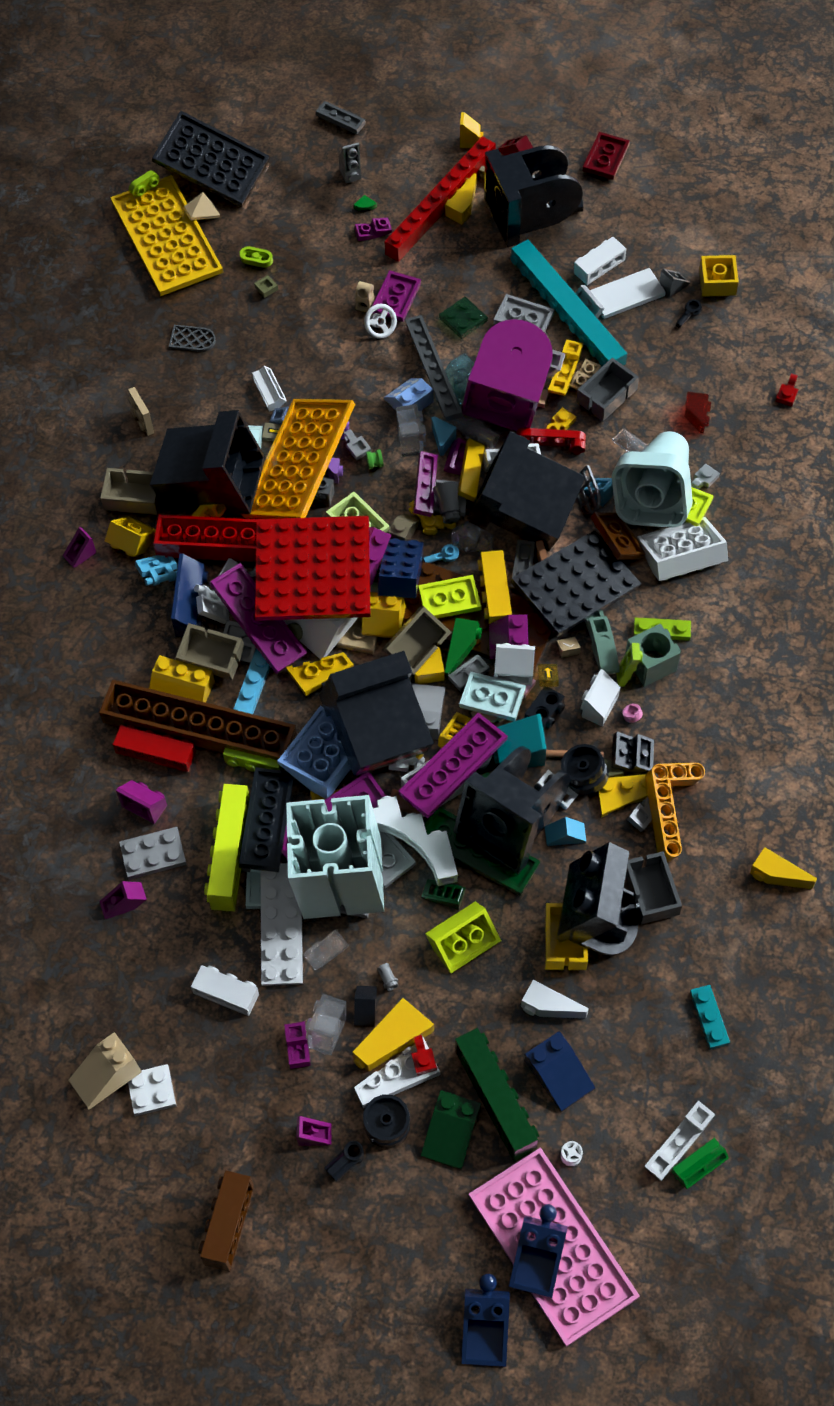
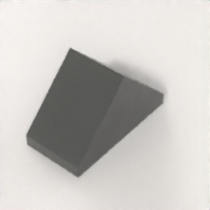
M664 268L661 270L659 283L669 297L690 284L679 272Z

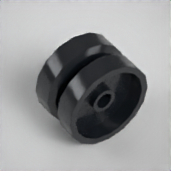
M589 744L576 745L570 748L561 760V769L570 775L569 786L574 792L582 795L593 794L600 791L606 785L609 778V770L600 750L595 746Z
M383 1094L374 1097L367 1104L363 1112V1124L367 1138L381 1148H392L400 1145L407 1138L410 1131V1113L407 1105L394 1095Z

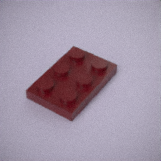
M599 132L582 171L614 180L630 145V140Z

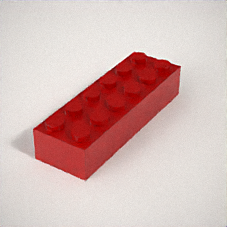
M158 515L153 543L155 554L165 556L166 558H179V554H185L192 559L227 561L230 558L234 561L256 562L257 519Z

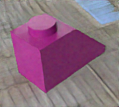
M122 881L99 902L104 918L109 919L135 910L147 899L141 882Z

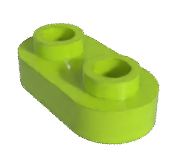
M153 170L146 172L130 184L129 192L135 197L142 196L145 192L158 185L159 175Z
M250 246L240 250V259L245 264L266 268L273 263L272 253L268 250Z

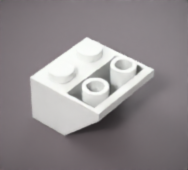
M508 643L496 644L494 678L522 685H532L535 646L526 644L511 645Z
M600 669L598 675L594 674L590 682V690L584 692L582 697L583 703L580 709L583 710L582 718L603 727L619 697L620 687L604 670Z

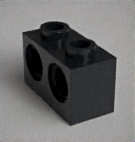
M545 685L525 712L524 718L541 714V716L545 717L542 719L545 732L547 728L550 729L553 726L556 715L563 712L566 706L564 704L565 696ZM552 701L555 704L550 705L547 702Z

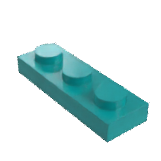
M711 985L691 989L690 995L709 1050L729 1045L730 1040Z

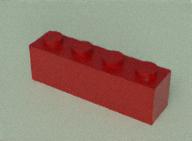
M120 725L113 743L116 754L189 772L196 753L194 744L189 740H177L170 735H158L151 730H139L132 725Z

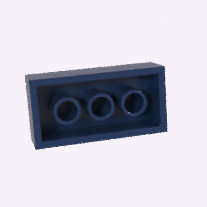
M396 538L389 540L379 572L378 596L416 599L423 563L424 542L417 540L404 541Z

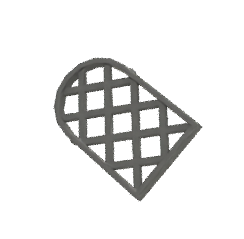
M174 325L169 349L205 352L215 345L216 337L213 331L207 328ZM186 330L190 333L187 336L183 334ZM200 332L202 335L196 337L194 334ZM210 333L213 337L208 338L206 335ZM181 335L183 338L177 340L176 336ZM193 336L195 339L189 341L187 338ZM202 337L206 339V341H204L203 343H201L199 340ZM186 340L187 344L182 346L180 342ZM197 341L199 345L194 347L192 343ZM208 342L211 344L208 347L204 346Z

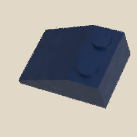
M560 1031L525 1054V1063L561 1112L595 1089L593 1082L574 1050Z

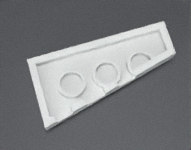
M423 1037V1041H424V1045H425V1050H426V1049H429L428 1046H427V1043H426V1041H425V1039H424V1037ZM414 1044L412 1047L406 1048L402 1051L401 1055L394 1060H390L385 1064V1067L378 1072L375 1071L354 1088L362 1107L366 1108L367 1104L374 1097L383 1094L395 1095L439 1076L438 1066L437 1071L417 1076L411 1053L417 1052Z

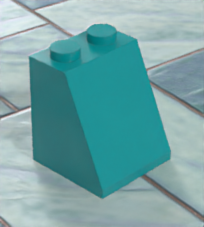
M541 714L497 727L508 736V739L496 750V753H493L494 764L499 766L515 749L525 746L531 751L528 768L545 766L547 748Z

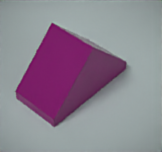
M82 527L78 528L62 555L72 567H77L96 553L92 538Z
M298 1116L296 1134L298 1146L331 1145L332 1124Z

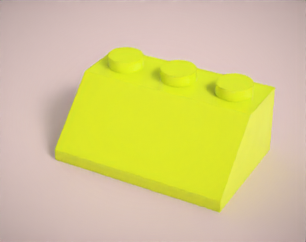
M476 901L425 933L433 950L450 973L461 968L501 941L486 908Z

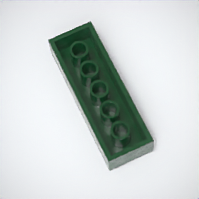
M476 1028L455 1039V1053L513 1162L537 1150L539 1133L534 1125L530 1126L527 1120L529 1115L524 1106L520 1107L517 1101L519 1097L514 1088L510 1089L507 1083L509 1078L505 1070H500L497 1065L499 1062L498 1057L494 1051L490 1052L487 1046L489 1041L485 1033H480L479 1029Z

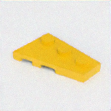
M342 652L323 657L317 662H304L303 665L294 668L293 666H288L286 670L304 695L308 696L322 688V683L327 681L330 674L354 667V664Z
M646 774L608 778L606 785L598 791L601 818L610 812L619 811L629 804L638 803L648 797L645 781Z

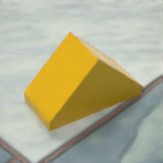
M439 647L415 673L416 684L444 681V667Z

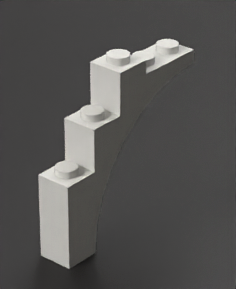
M384 796L377 800V808H373L379 831L389 833L412 846L427 862L438 886L457 882L458 873L447 831L441 832L437 830L427 835L421 813H410L405 817L401 816L397 796Z

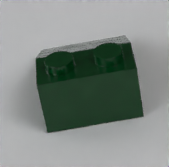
M440 1090L421 1157L462 1170L481 1111V1103Z

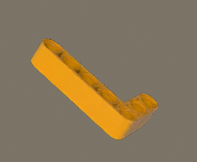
M699 763L656 764L645 775L657 852L664 851L667 863L675 859L682 851L671 786L695 785L705 775V769ZM664 829L669 832V835L664 832ZM667 848L672 851V854L668 852Z

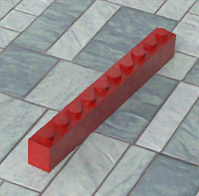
M482 136L385 240V255L399 262L445 213V204L448 199L455 195L457 189L461 188L465 181L474 173L477 174L476 178L478 177L480 167L485 166V152L496 149V143Z

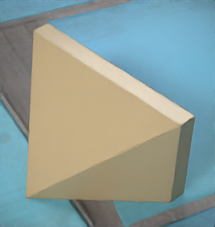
M203 192L183 208L190 220L220 218V214L214 204Z

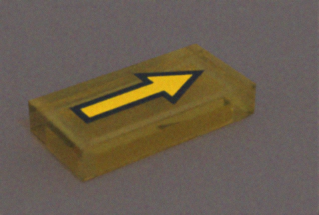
M538 664L540 687L559 686L557 664Z

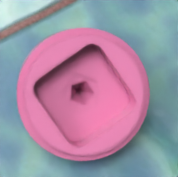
M629 704L623 709L622 714L625 721L634 723L642 718L643 712L638 704Z

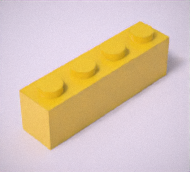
M503 550L481 552V559L477 560L478 571H482L480 587H484L482 602L486 603L487 607L484 608V618L488 619L489 624L507 615H512Z

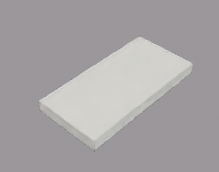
M650 268L590 290L604 307L601 313L604 319L661 298L666 293Z

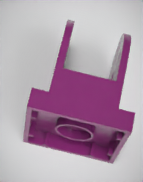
M512 319L499 322L488 330L482 340L468 379L461 409L462 414L514 431L520 428H531L553 357L551 342L539 327L528 321Z

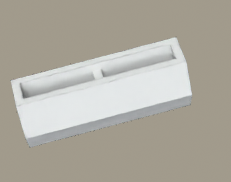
M263 366L258 371L252 372L253 380L269 412L275 408H280L287 402L270 368Z

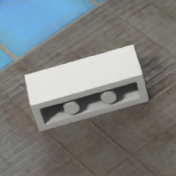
M611 237L603 241L595 249H591L583 257H579L574 263V274L586 285H589L623 262L626 258L627 249L618 240Z
M201 965L191 985L193 994L247 1016L250 1015L259 996L258 988L254 983L237 980L238 978L230 973L222 974L213 966L205 967Z

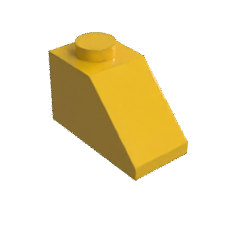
M461 112L460 148L471 149L483 136L484 132H480L481 125L465 112Z

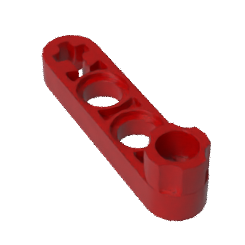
M520 428L516 432L517 435L530 440L529 444L538 443L543 446L569 447V451L575 455L585 452L586 434L582 431Z

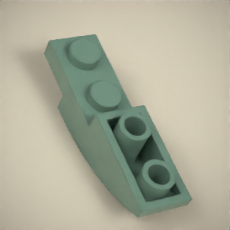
M601 610L585 620L592 641L591 648L599 671L602 669L607 674L619 673L620 668L612 630L607 616H604Z

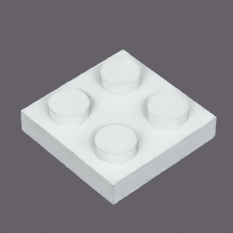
M168 1064L141 1070L142 1073L128 1082L135 1116L176 1107Z

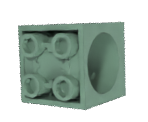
M661 623L627 640L626 652L631 643H640V651L643 653L642 662H639L634 673L644 687L677 671L681 650L671 640L669 631L664 629ZM656 651L664 657L651 658L644 652Z

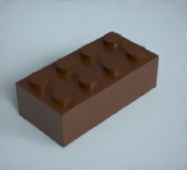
M225 1170L224 1176H220L217 1189H220L219 1194L212 1201V1218L206 1222L205 1232H207L205 1241L202 1240L200 1243L198 1254H201L200 1257L205 1266L230 1272L251 1201L254 1184L251 1176Z

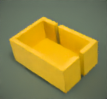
M546 903L545 970H564V966H568V970H586L588 948L570 940L559 942L556 939L562 903Z

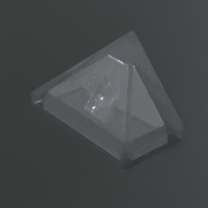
M625 428L612 439L613 442L627 452H641L648 445Z

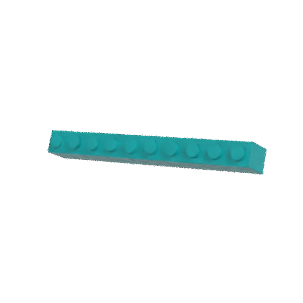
M527 239L512 247L510 259L513 265L520 269L521 274L527 277L532 287L539 291L543 299H546L550 307L558 313L560 319L569 326L570 331L575 333L579 341L589 349L590 354L593 357L595 356L601 367L611 358L625 365L628 353L535 246Z

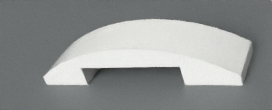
M698 1101L644 1167L662 1181L704 1131L715 1114Z

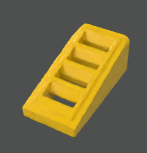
M456 712L440 734L438 746L443 748L459 732L458 730L464 727L456 723V721L466 725L472 718Z

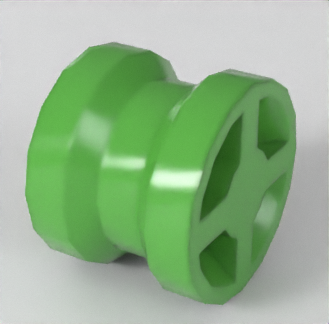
M380 449L375 452H366L369 469H373L375 466H384Z

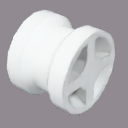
M574 1141L565 1143L560 1154L562 1162L570 1167L578 1165L583 1154L582 1147Z

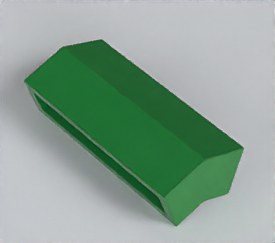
M714 1137L673 1167L671 1172L679 1183L688 1189L728 1160L729 1157L726 1149Z

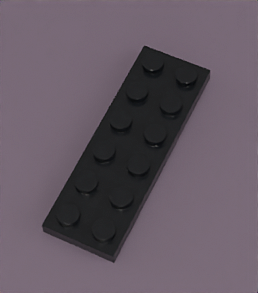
M255 767L239 868L279 872L287 825L286 803L290 802L294 777L285 770Z

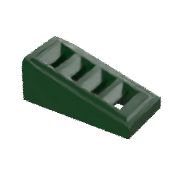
M427 879L421 898L459 910L466 893V888L455 884L438 886L435 880ZM431 886L435 887L432 895L428 894ZM438 889H442L440 896H436ZM446 891H449L448 897L445 898L444 895ZM453 893L457 894L455 900L452 899Z

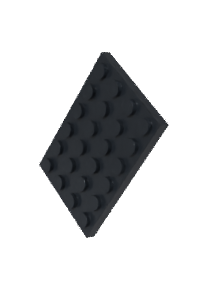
M180 110L153 155L152 162L242 207L265 167L269 155Z
M595 530L516 575L510 581L557 637L635 591L642 584L620 559L617 560L613 556L609 546Z

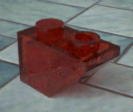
M687 392L684 417L699 433L704 434V429L709 426L710 416H707V412H710L711 402L708 401L709 394Z

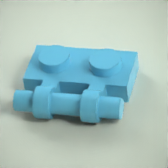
M156 555L135 561V566L142 578L150 576L144 579L146 586L152 584L156 586L160 582L176 580L177 571L173 570L177 569V563L173 557L166 558L165 556Z

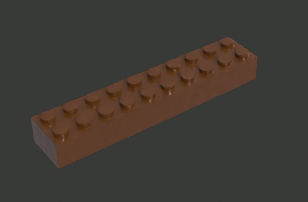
M113 679L99 712L102 722L117 727H120V725H132L139 730H151L158 735H170L177 740H189L194 746L224 753L225 748L274 760H278L297 736L296 725Z

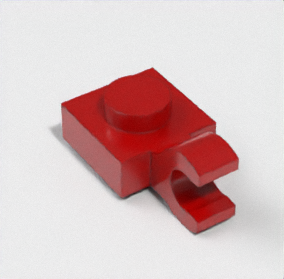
M791 373L788 384L781 385L775 402L793 406L799 390L794 388L798 375Z
M422 1035L414 1036L417 1052L411 1053L417 1076L437 1071L432 1048L425 1050Z

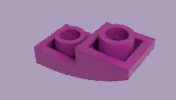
M372 218L371 223L355 224L354 231L358 241H365L392 233V228L388 218Z

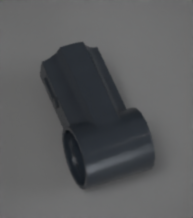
M357 1141L348 1142L344 1149L324 1167L336 1182L356 1164L363 1161L365 1154L362 1145ZM357 1148L360 1150V1153L357 1157H350L349 1151Z

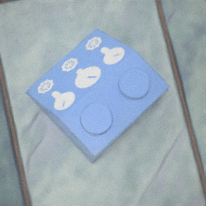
M410 378L386 395L384 400L407 421L434 402L433 388L422 378Z

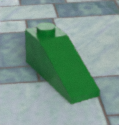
M461 618L455 619L444 672L446 677L459 667L476 645L477 639L481 638L482 628H480L478 621Z

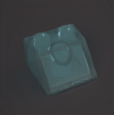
M465 353L452 360L445 369L459 405L464 401L468 379L474 366V362Z

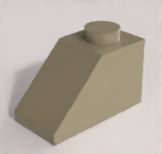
M405 513L396 517L388 531V534H391L390 539L396 538L410 541L420 524V519Z

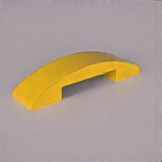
M566 339L562 353H565V358L561 370L552 377L548 392L562 396L566 395L579 362L583 343Z

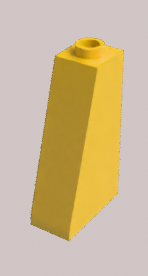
M402 998L353 1051V1062L360 1069L365 1068L367 1071H371L415 1044L414 1036L422 1035L425 1038L434 1031V1023Z

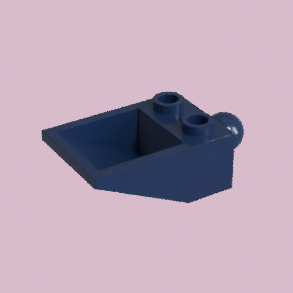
M546 1204L540 1208L539 1215L541 1219L526 1215L524 1217L509 1287L552 1298L568 1226L553 1223L552 1221L555 1220L557 1211L554 1206ZM529 1232H533V1233H535L536 1237H534L533 1235H527V1234H528ZM550 1238H556V1239H557V1242H555V1241H553V1240H552V1241H549V1239H550Z
M492 1274L481 1276L479 1286L482 1290L465 1289L461 1364L506 1367L510 1291H494L497 1280Z

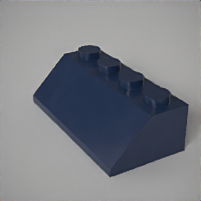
M179 554L171 615L176 637L184 636L188 623L200 627L203 626V622L200 620L201 615L198 614L196 597L199 594L194 591L195 585L201 586L208 583V572H205L204 564L185 554Z

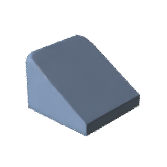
M289 407L275 408L269 423L282 424Z

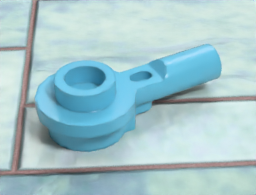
M447 544L441 549V552L423 557V561L428 563L440 560L453 562L459 556V549L453 544Z

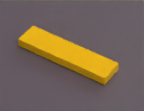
M469 438L464 452L458 495L473 502L477 497L485 445Z

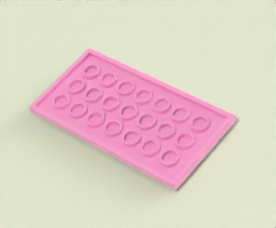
M541 1147L469 1193L473 1204L513 1265L525 1215L541 1219L539 1215L540 1208L543 1205L550 1204L557 1211V1216L552 1222L568 1226L552 1298L531 1293L566 1347L640 1297ZM529 1232V1233L527 1234V1235H533L534 1237H536L535 1233H533V1232ZM550 1238V1239H549V1241H552V1240H553V1241L557 1242V1239H556V1238Z

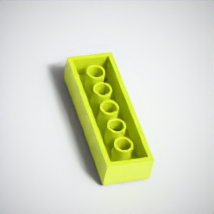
M224 784L223 791H219L218 801L221 805L220 809L216 810L218 825L213 830L215 845H212L210 849L212 864H208L207 876H210L209 883H205L204 894L207 895V902L210 903L211 910L235 912L241 875L239 859L250 795L246 785Z

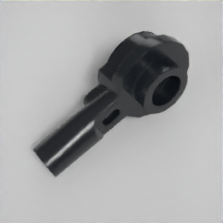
M691 299L685 304V313L675 323L678 328H681L690 316H697L701 313L702 306L700 302L696 299Z

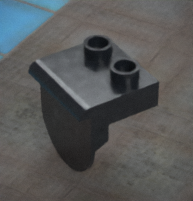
M608 842L593 851H586L581 858L569 864L556 938L559 942L570 940L602 955L622 953L633 944L638 932V915L632 900L633 892L624 889L629 851Z

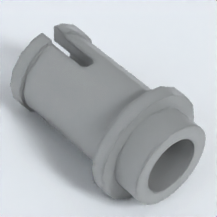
M385 963L380 965L377 971L384 982L383 987L388 991H392L399 986V980L394 977L389 967L390 965Z

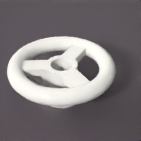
M386 304L372 306L364 318L366 331L377 339L390 336L395 330L397 323L394 310ZM383 309L381 314L375 313L371 316L375 310ZM388 312L392 320L389 329L385 324V317ZM370 325L381 328L384 333L374 332Z

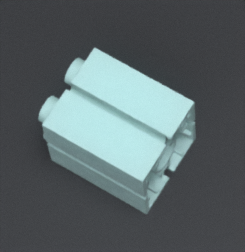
M369 795L331 798L332 810L330 812L327 810L324 799L286 803L287 838L289 841L287 843L288 880L303 919L341 916L340 907L344 905L347 915L384 912L381 836Z

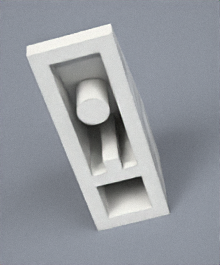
M535 980L532 981L521 1002V1007L527 1014L532 1016L535 1014L539 1017L586 1018L589 1009Z

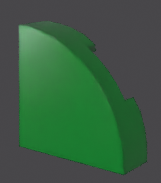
M363 195L354 204V209L358 211L373 210L377 207V203L366 195Z

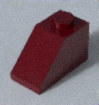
M524 135L507 140L498 150L503 155H509L531 149L533 146L528 137Z

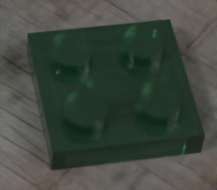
M466 296L439 314V319L461 339L488 321V317Z

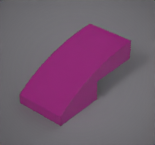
M305 1021L284 1024L290 1069L311 1066Z

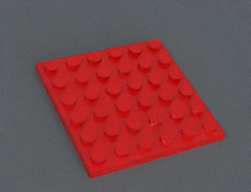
M369 516L257 519L256 621L371 617Z

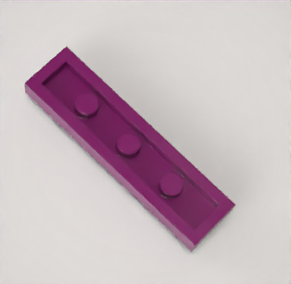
M423 451L419 453L414 514L431 517L433 514V487L436 483L438 455Z

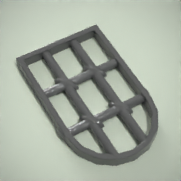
M586 465L579 472L586 476L585 471L587 470L590 476L589 480L587 477L585 478V484L579 491L583 495L584 503L582 504L579 494L576 499L583 513L593 515L599 509L601 495L589 465ZM591 481H592V484H593L594 489H595L594 492H592L591 487H590V482H591ZM586 486L588 487V490L590 492V497L588 499L584 492V488ZM591 499L593 500V503L595 505L593 511L591 510L589 505V501ZM585 505H587L589 512L585 510Z

